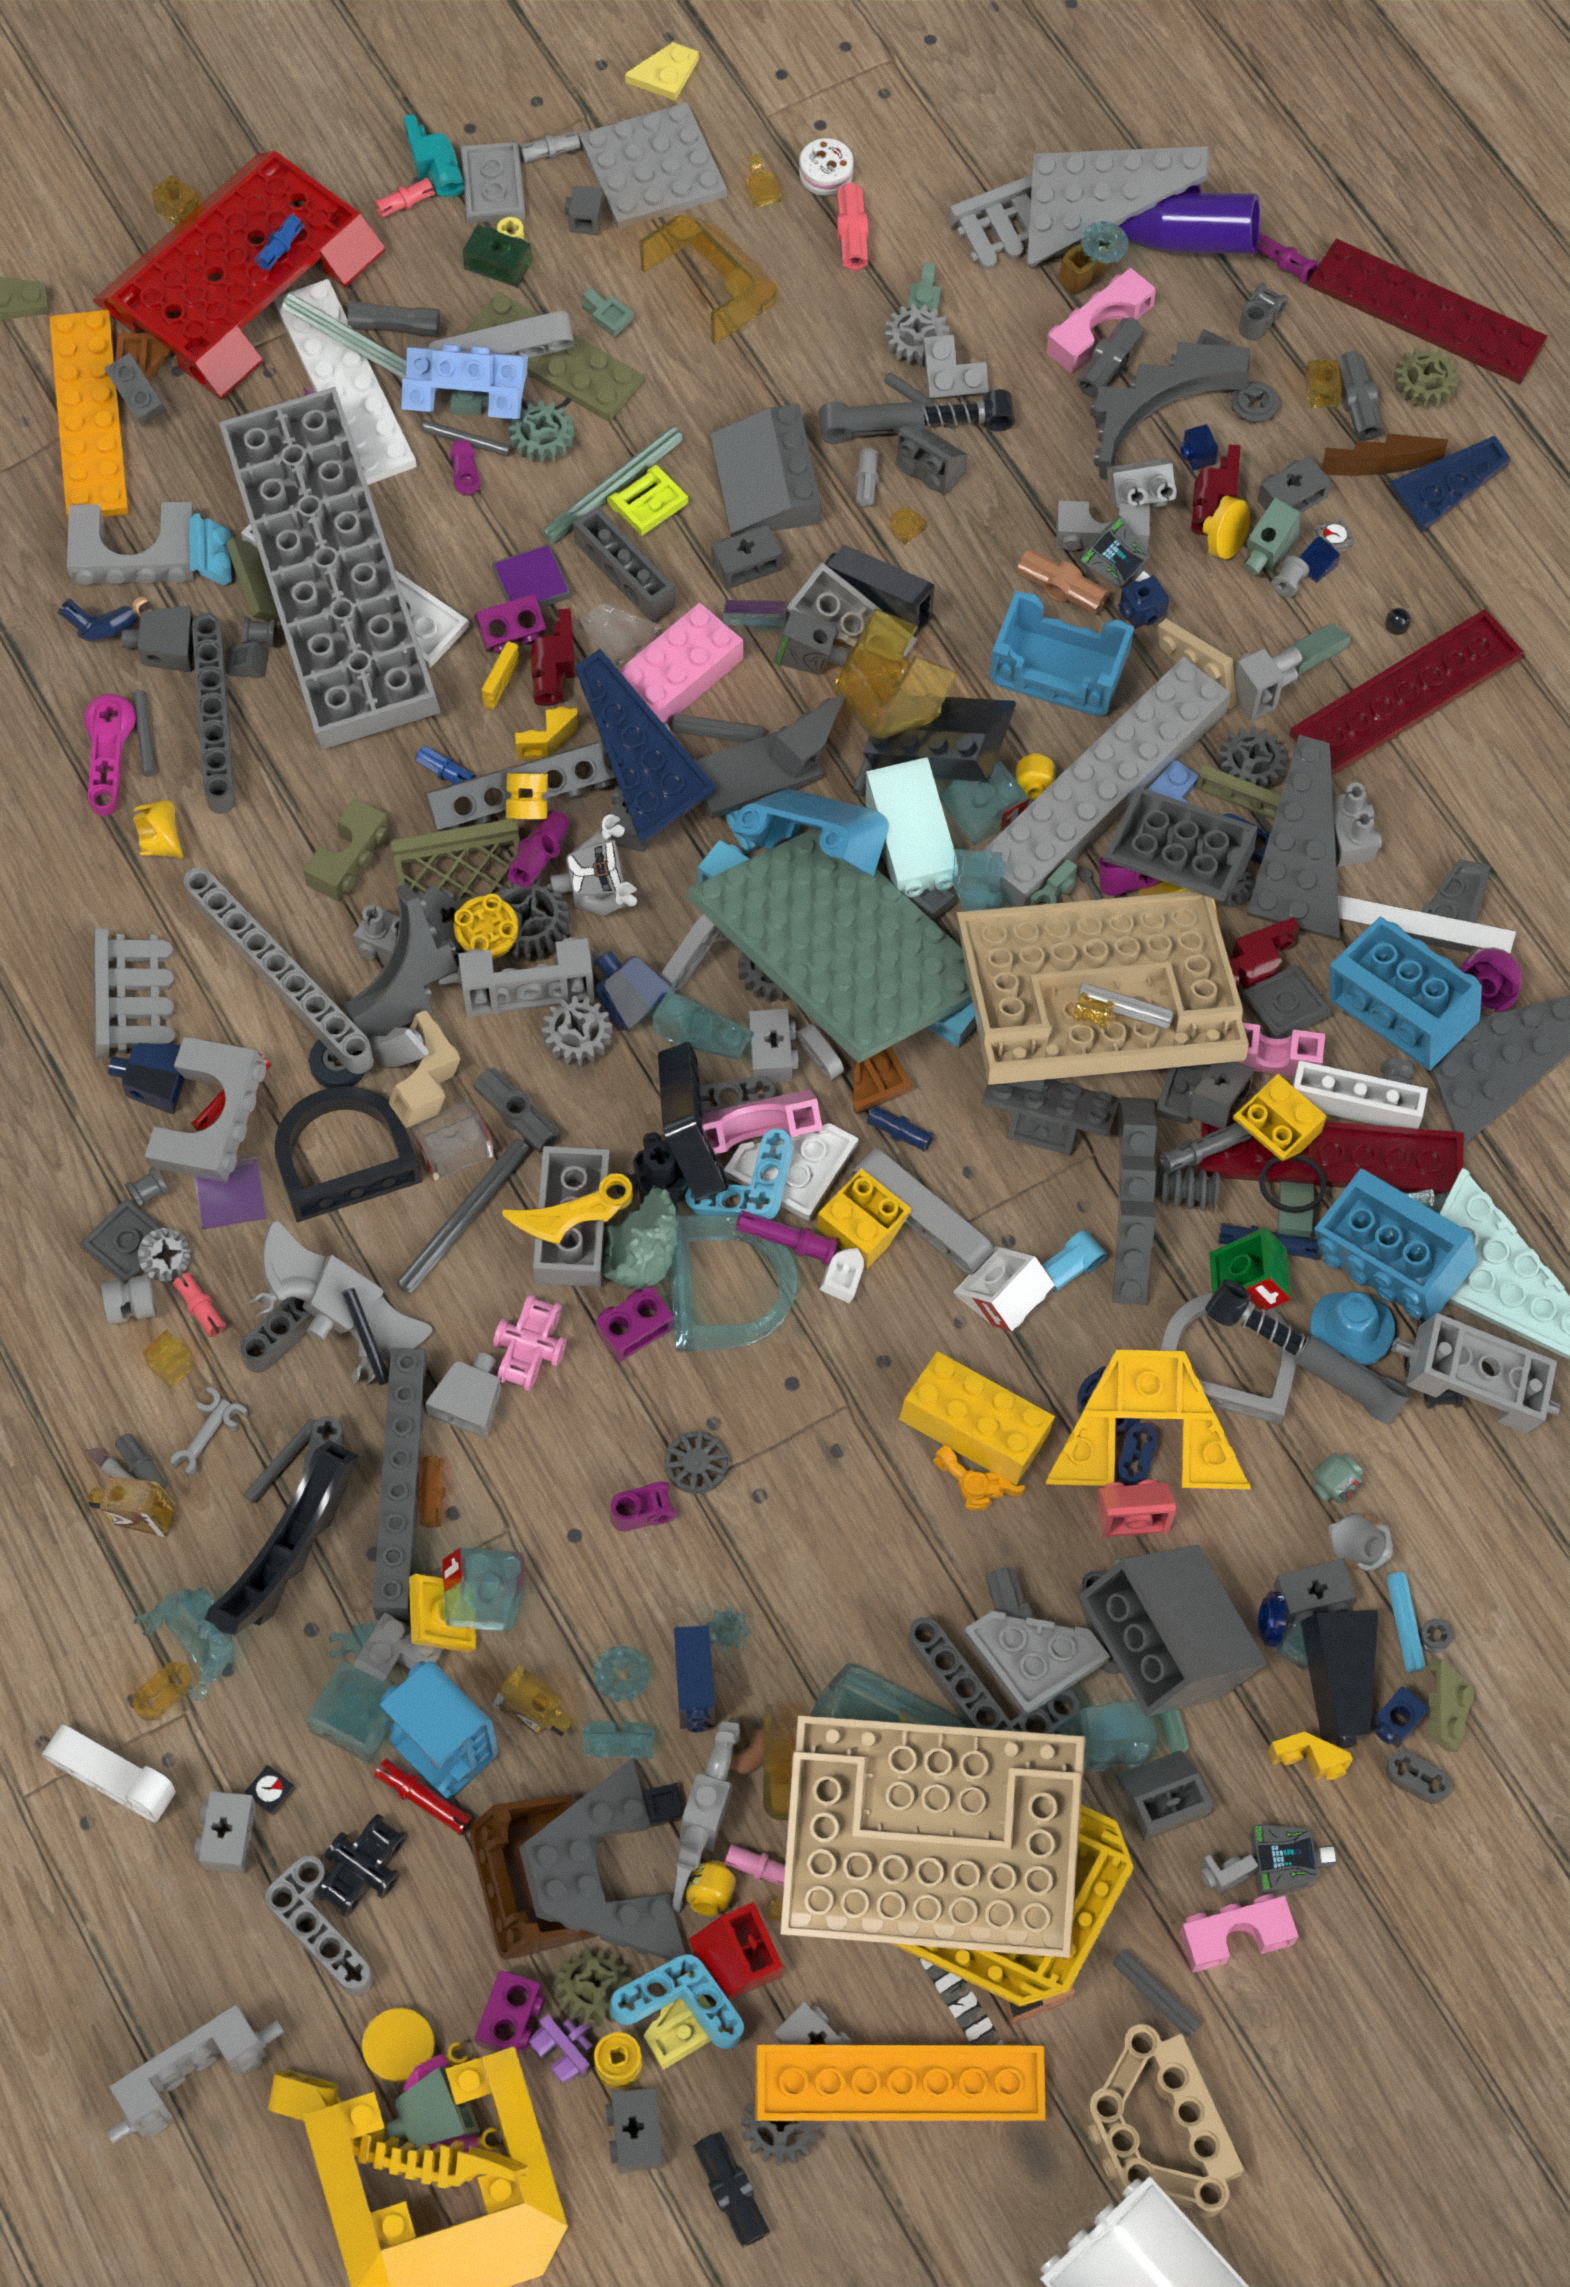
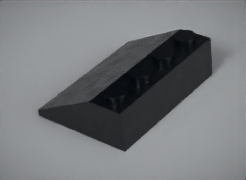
M902 694L872 727L863 754L873 770L927 757L933 778L989 782L1016 703L1012 700Z

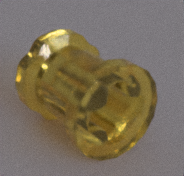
M1081 992L1076 1003L1073 1020L1079 1021L1083 1019L1099 1024L1100 1028L1105 1030L1112 1015L1114 1001H1099L1088 997L1087 993Z

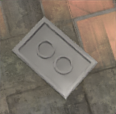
M519 143L461 146L467 223L500 221L507 217L525 219Z

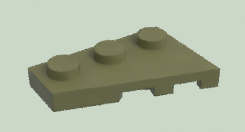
M0 277V320L50 314L47 289L44 282Z

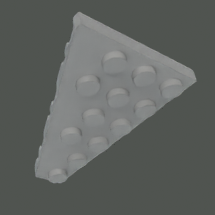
M1208 146L1034 154L1028 266L1036 268L1038 263L1054 255L1059 256L1070 247L1083 244L1086 238L1095 230L1100 228L1107 229L1114 224L1118 226L1129 217L1137 216L1157 205V202L1173 194L1178 195L1189 186H1196L1208 180L1210 157Z

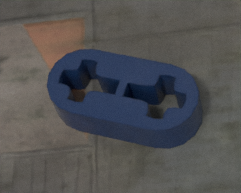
M1140 1422L1134 1424L1127 1433L1117 1466L1118 1480L1124 1483L1125 1486L1138 1485L1139 1482L1144 1481L1147 1477L1158 1437L1156 1430L1147 1423ZM1140 1433L1146 1434V1440L1148 1441L1144 1443L1142 1451L1135 1450L1137 1445L1136 1438L1139 1437ZM1132 1458L1139 1460L1137 1465V1471L1139 1472H1136L1134 1477L1127 1475L1128 1469H1126L1130 1467Z

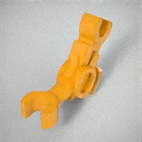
M947 1445L942 1446L935 1453L937 1457L933 1459L934 1464L942 1471L950 1472L958 1480L957 1486L960 1488L964 1499L967 1500L965 1508L968 1510L985 1511L992 1504L990 1498H1002L1003 1493L1011 1497H1019L1024 1494L1025 1485L1014 1486L1010 1481L995 1472L981 1473L974 1472L972 1469L967 1471L957 1461L955 1453Z

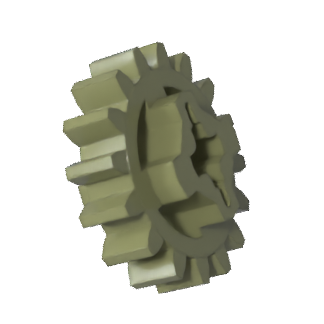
M1428 346L1425 352H1421L1416 347L1414 348L1413 355L1405 352L1403 360L1399 359L1393 376V380L1396 381L1395 390H1403L1401 398H1412L1411 405L1413 406L1419 401L1422 402L1423 408H1426L1429 402L1438 407L1440 399L1447 403L1449 402L1450 395H1455L1460 378V374H1457L1458 365H1450L1452 357L1449 355L1443 358L1441 356L1442 350L1440 349L1436 353H1431V348Z
M588 1949L584 1950L582 1958L576 1953H572L569 1962L563 1961L553 1983L556 1985L553 1994L554 1998H562L559 2009L565 2010L569 2008L571 2010L569 2019L573 2020L579 2015L582 2017V2024L585 2026L590 2019H594L598 2027L602 2026L605 2017L611 2023L615 2022L610 2014V2000L615 1991L632 1982V1978L624 1977L627 1967L625 1965L616 1967L614 1964L617 1957L612 1956L609 1960L604 1959L602 1950H599L596 1957L591 1956ZM621 2001L620 2008L627 2007L628 2004Z

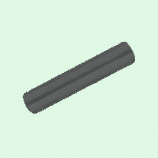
M675 714L672 723L674 732L739 742L757 739L764 736L765 733L762 726L684 714Z
M1125 1949L1116 1956L1113 1965L1186 2037L1194 2034L1200 2027V2020L1128 1950Z

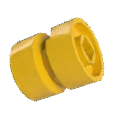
M506 773V791L511 794V797L506 800V818L547 819V801L543 799V794L548 791V774ZM521 788L532 789L533 797H521Z
M615 2032L603 2037L596 2045L594 2059L596 2072L601 2082L607 2087L617 2090L625 2089L635 2084L642 2071L641 2050L637 2041L629 2034Z

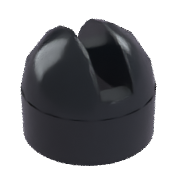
M1399 607L1392 609L1387 614L1385 620L1387 631L1394 635L1406 633L1411 622L1408 611Z

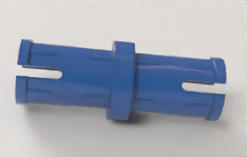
M289 215L276 233H271L268 237V243L255 257V262H259L257 264L259 267L270 271L278 258L283 253L289 251L293 239L304 228V224L301 223L298 217Z

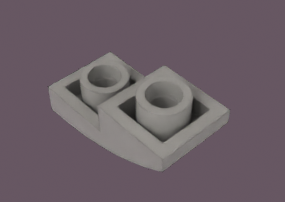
M394 1027L387 1036L372 1035L368 1039L373 1056L383 1067L402 1066L421 1059L430 1052L423 1045V1037L412 1028Z

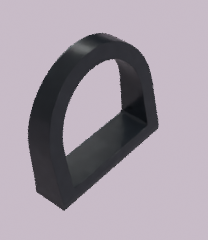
M339 1086L317 1091L295 1104L287 1112L278 1127L274 1146L275 1157L297 1223L422 1183L419 1165L405 1126L389 1105V1101L370 1090ZM353 1110L373 1117L389 1133L398 1159L311 1187H301L293 1164L294 1147L301 1132L314 1119L333 1111Z

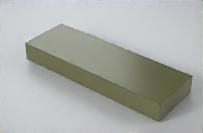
M232 537L226 542V546L252 617L270 622L271 619L278 621L280 618L256 547L250 542Z
M1204 764L1198 773L1195 787L1199 791L1273 820L1275 819L1281 795Z

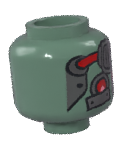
M1333 1453L1313 1471V1478L1317 1484L1312 1488L1326 1503L1330 1499L1336 1503H1344L1363 1485L1361 1475L1364 1472L1348 1454L1345 1453L1341 1456L1340 1454Z

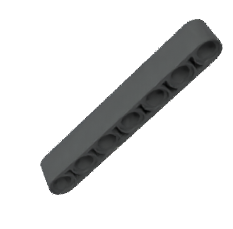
M203 613L195 617L192 624L203 788L209 809L217 814H224L232 810L235 805L224 638L220 621L216 615ZM213 711H219V712H217V713H215V714H209L210 712H213ZM214 738H221L217 741H210ZM216 765H223L220 768H212ZM218 792H225L223 795H219V796H215V795H214V794H216V793H218Z

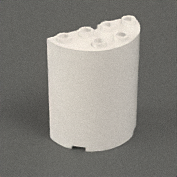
M1150 2176L1144 2182L1139 2178L1133 2181L1122 2192L1126 2197L1123 2202L1116 2208L1110 2203L1096 2216L1094 2224L1097 2227L1088 2234L1085 2229H1082L1068 2243L1067 2249L1069 2252L1062 2259L1056 2254L1040 2269L1044 2273L1040 2279L1047 2287H1249Z

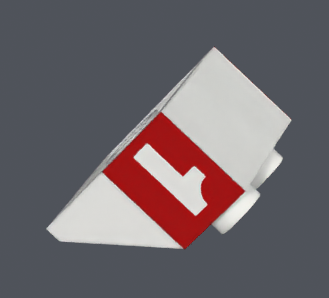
M995 1246L993 1253L971 1275H968L953 1292L956 1297L992 1326L1012 1332L1014 1328L1023 1323L1026 1315L1045 1299L1046 1294L1055 1284L1035 1256Z

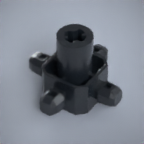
M657 1132L647 1133L643 1138L644 1150L639 1151L633 1159V1174L626 1172L622 1175L629 1179L632 1190L638 1191L640 1203H644V1197L649 1195L652 1188L666 1189L676 1208L675 1217L677 1218V1203L684 1200L688 1190V1183L668 1142L663 1141ZM615 1185L616 1192L624 1195L625 1188L621 1185Z

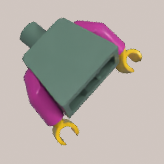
M455 2042L450 2045L447 2055L439 2054L414 2067L403 2086V2094L395 2100L400 2117L387 2123L386 2127L390 2138L391 2136L400 2138L399 2142L408 2138L410 2143L415 2144V2148H420L424 2144L431 2146V2150L435 2149L438 2144L449 2147L455 2140L462 2141L463 2152L469 2153V2147L471 2146L492 2152L501 2146L499 2144L491 2147L485 2142L487 2134L498 2132L495 2128L485 2130L481 2137L474 2135L480 2132L468 2101L455 2105L445 2069L449 2068V2065L452 2067L469 2061V2055L460 2060L452 2056L453 2052L463 2047L462 2043Z

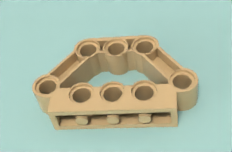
M1145 2024L1135 2025L1126 2033L1121 2047L1122 2054L1104 2087L1097 2090L1090 2099L1087 2107V2116L1090 2122L1086 2126L1088 2135L1094 2146L1100 2145L1105 2159L1101 2160L1104 2171L1110 2181L1115 2179L1121 2192L1131 2184L1128 2180V2172L1138 2169L1145 2174L1146 2179L1150 2176L1174 2204L1192 2208L1201 2217H1214L1222 2211L1228 2202L1229 2189L1226 2182L1241 2176L1244 2171L1242 2163L1182 2033L1162 2042L1156 2030L1151 2026ZM1136 2038L1146 2040L1150 2046V2051L1144 2054L1136 2052L1132 2048L1131 2041ZM1151 2063L1156 2073L1154 2083L1156 2092L1160 2097L1168 2100L1172 2108L1170 2112L1171 2125L1176 2131L1184 2134L1187 2141L1185 2149L1187 2160L1191 2165L1200 2169L1203 2177L1156 2166L1141 2158L1138 2152L1139 2134L1134 2127L1125 2123L1122 2114L1124 2103L1146 2064ZM1175 2073L1181 2079V2087L1176 2089L1169 2088L1163 2081V2075ZM1101 2101L1112 2103L1116 2114L1112 2117L1102 2116L1097 2110V2104ZM1185 2106L1191 2107L1196 2112L1197 2120L1192 2123L1183 2121L1179 2116V2109ZM1116 2135L1126 2136L1131 2142V2149L1125 2152L1117 2150L1113 2146L1112 2138ZM1201 2140L1208 2142L1213 2150L1210 2157H1201L1196 2153L1194 2143ZM1206 2187L1212 2188L1218 2195V2202L1213 2205L1206 2204L1200 2197V2190Z

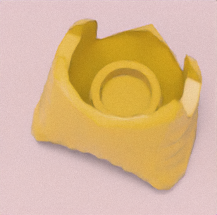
M161 800L134 808V811H142V813L133 818L139 834L140 855L183 859V850L180 846L175 824L176 809L172 801Z

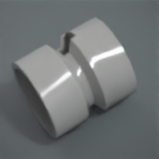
M149 1274L131 1277L126 1284L121 1280L101 1283L104 1308L109 1325L128 1322L130 1316H134L137 1320L156 1316V1305Z

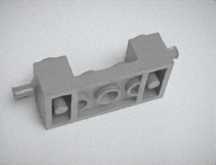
M570 937L563 941L555 942L558 965L540 964L534 968L521 970L507 968L501 972L494 973L491 950L472 949L466 953L458 954L460 963L457 967L458 970L440 978L439 984L459 982L463 988L467 1017L561 1006V999L570 1004L572 1003L573 996H577L578 1003H583L586 997L590 998V1002H595L592 970L594 966H598L595 960L605 952L592 953L589 949L588 938Z
M1439 1313L1434 1314L1419 1326L1414 1345L1399 1338H1396L1392 1344L1391 1350L1393 1352L1407 1356L1410 1359L1406 1386L1433 1397H1438L1447 1389L1499 1409L1496 1422L1527 1434L1545 1422L1547 1413L1555 1417L1560 1411L1559 1407H1561V1404L1550 1400L1557 1361ZM1482 1362H1487L1494 1370V1376H1489L1483 1371Z
M236 2004L109 2086L126 2115L124 2120L105 2131L113 2145L131 2132L137 2131L142 2138L146 2134L151 2137L164 2130L168 2126L167 2121L173 2116L159 2092L163 2089L170 2091L178 2087L185 2080L183 2076L195 2068L197 2071L207 2068L215 2062V2055L220 2052L236 2076L241 2072L247 2075L260 2067L263 2063L261 2059L267 2056L263 2048L266 2047V2044L284 2034L277 2020L261 2031L253 2032Z

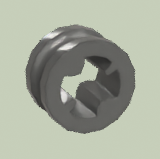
M1441 1619L1428 1620L1419 1632L1421 1646L1431 1653L1443 1651L1452 1639L1450 1626ZM1436 1629L1442 1632L1440 1638H1444V1642L1439 1639L1435 1643L1429 1639L1431 1633H1427V1630L1430 1632H1434Z

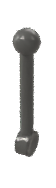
M1088 868L1082 869L1079 876L1080 880L1088 884L1096 900L1103 899L1092 880V871Z

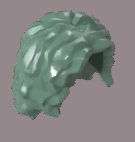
M652 1188L649 1195L644 1197V1203L640 1204V1210L636 1212L628 1211L626 1219L621 1225H608L604 1227L608 1240L604 1249L606 1256L604 1257L602 1274L606 1278L611 1279L612 1282L617 1283L620 1288L641 1289L653 1286L666 1276L669 1267L672 1265V1256L676 1247V1227L678 1221H676L675 1217L676 1208L666 1189Z

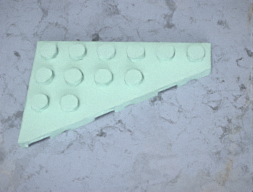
M1462 1168L1440 1215L1472 1233L1477 1264L1448 1302L1570 1360V1296L1564 1290L1565 1287L1551 1270L1542 1264L1537 1253L1530 1249L1518 1235L1517 1229L1504 1213L1495 1207L1489 1195L1483 1192L1471 1178L1470 1172Z

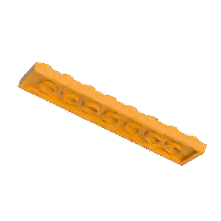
M108 310L49 316L67 519L69 521V505L100 504L103 517L129 514L118 391L104 369L115 362L111 316Z
M755 2045V2121H1046L1044 2046Z

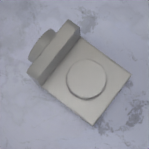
M1208 1854L1201 1861L1200 1866L1202 1869L1199 1870V1873L1205 1885L1209 1889L1214 1888L1218 1896L1255 1876L1258 1864L1251 1854L1243 1859L1238 1855L1226 1861L1221 1866L1223 1870L1220 1871L1212 1856Z

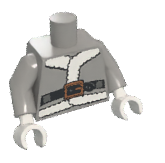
M613 814L607 815L602 821V828L566 856L568 873L550 876L553 892H572L575 908L600 916H606L620 908L626 907V905L631 907L637 903V898L631 895L632 892L637 891V888L628 882H623L615 840H611V835L620 837L625 831L624 827L620 825L614 826L620 821V818Z

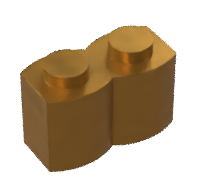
M1106 228L1095 230L1086 238L1084 244L1072 247L1064 255L1058 280L1071 293L1082 291L1091 283L1093 277L1103 275L1112 267L1119 241Z

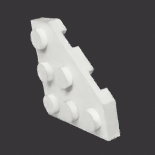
M832 1124L822 1125L823 1130L790 1137L794 1144V1151L780 1206L807 1221H810L858 1145L859 1138ZM781 1140L778 1142L777 1145H772V1148L775 1151V1153L778 1145H783V1142ZM754 1142L740 1144L724 1169L727 1178L740 1185L750 1186L761 1142L756 1144ZM770 1168L766 1170L762 1180L771 1181L775 1179L778 1175V1169Z

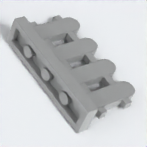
M1032 175L950 206L946 221L951 230L957 228L956 233L959 238L965 236L972 250L969 256L972 263L978 261L981 268L990 270L995 267L997 261L996 254L1004 251L1005 255L1012 260L1021 257L1023 251L1022 243L1029 241ZM1017 216L1025 232L1017 235L1009 218ZM991 226L999 241L993 245L990 244L983 230Z
M108 929L94 930L95 1058H109V1048H118V1053H126V1048H133L136 1043H174V1031L170 1027L160 1026L159 1020L171 1017L174 1011L172 1000L166 997H159V990H167L172 986L173 974L167 969H158V962H165L171 958L173 948L168 941L158 940V935H149V940H124V934H116V940H108ZM108 961H116V968H108ZM125 961L150 962V969L125 968ZM109 990H117V997H109ZM125 990H150V997H125ZM109 1019H117V1026H109ZM126 1019H151V1026H126Z

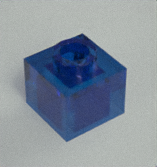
M1208 424L1187 429L1184 432L1183 443L1180 444V452L1183 460L1189 462L1192 471L1210 467L1216 463L1218 446Z

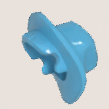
M1352 1290L1349 1293L1329 1294L1318 1301L1310 1319V1334L1364 1366L1373 1364L1386 1355L1395 1334V1323L1389 1308L1384 1304L1370 1298L1366 1293Z

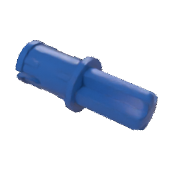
M423 746L417 752L416 762L436 773L437 778L440 780L446 779L454 784L463 781L461 780L462 777L467 780L476 777L474 773H470L454 763L452 757L446 758L427 746Z

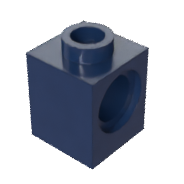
M1402 1686L1376 1715L1371 1726L1375 1728V1734L1383 1742L1389 1745L1392 1743L1399 1748L1425 1718L1430 1708ZM1397 1713L1402 1715L1406 1720V1725L1398 1726L1394 1724L1390 1719V1714Z

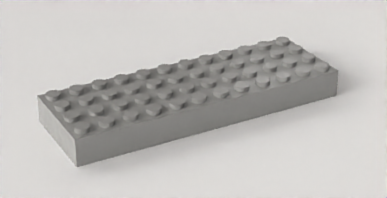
M336 386L219 422L321 750L441 713Z

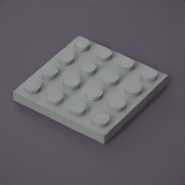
M687 102L579 134L580 145L599 188L603 189L604 200L617 229L727 197V188Z

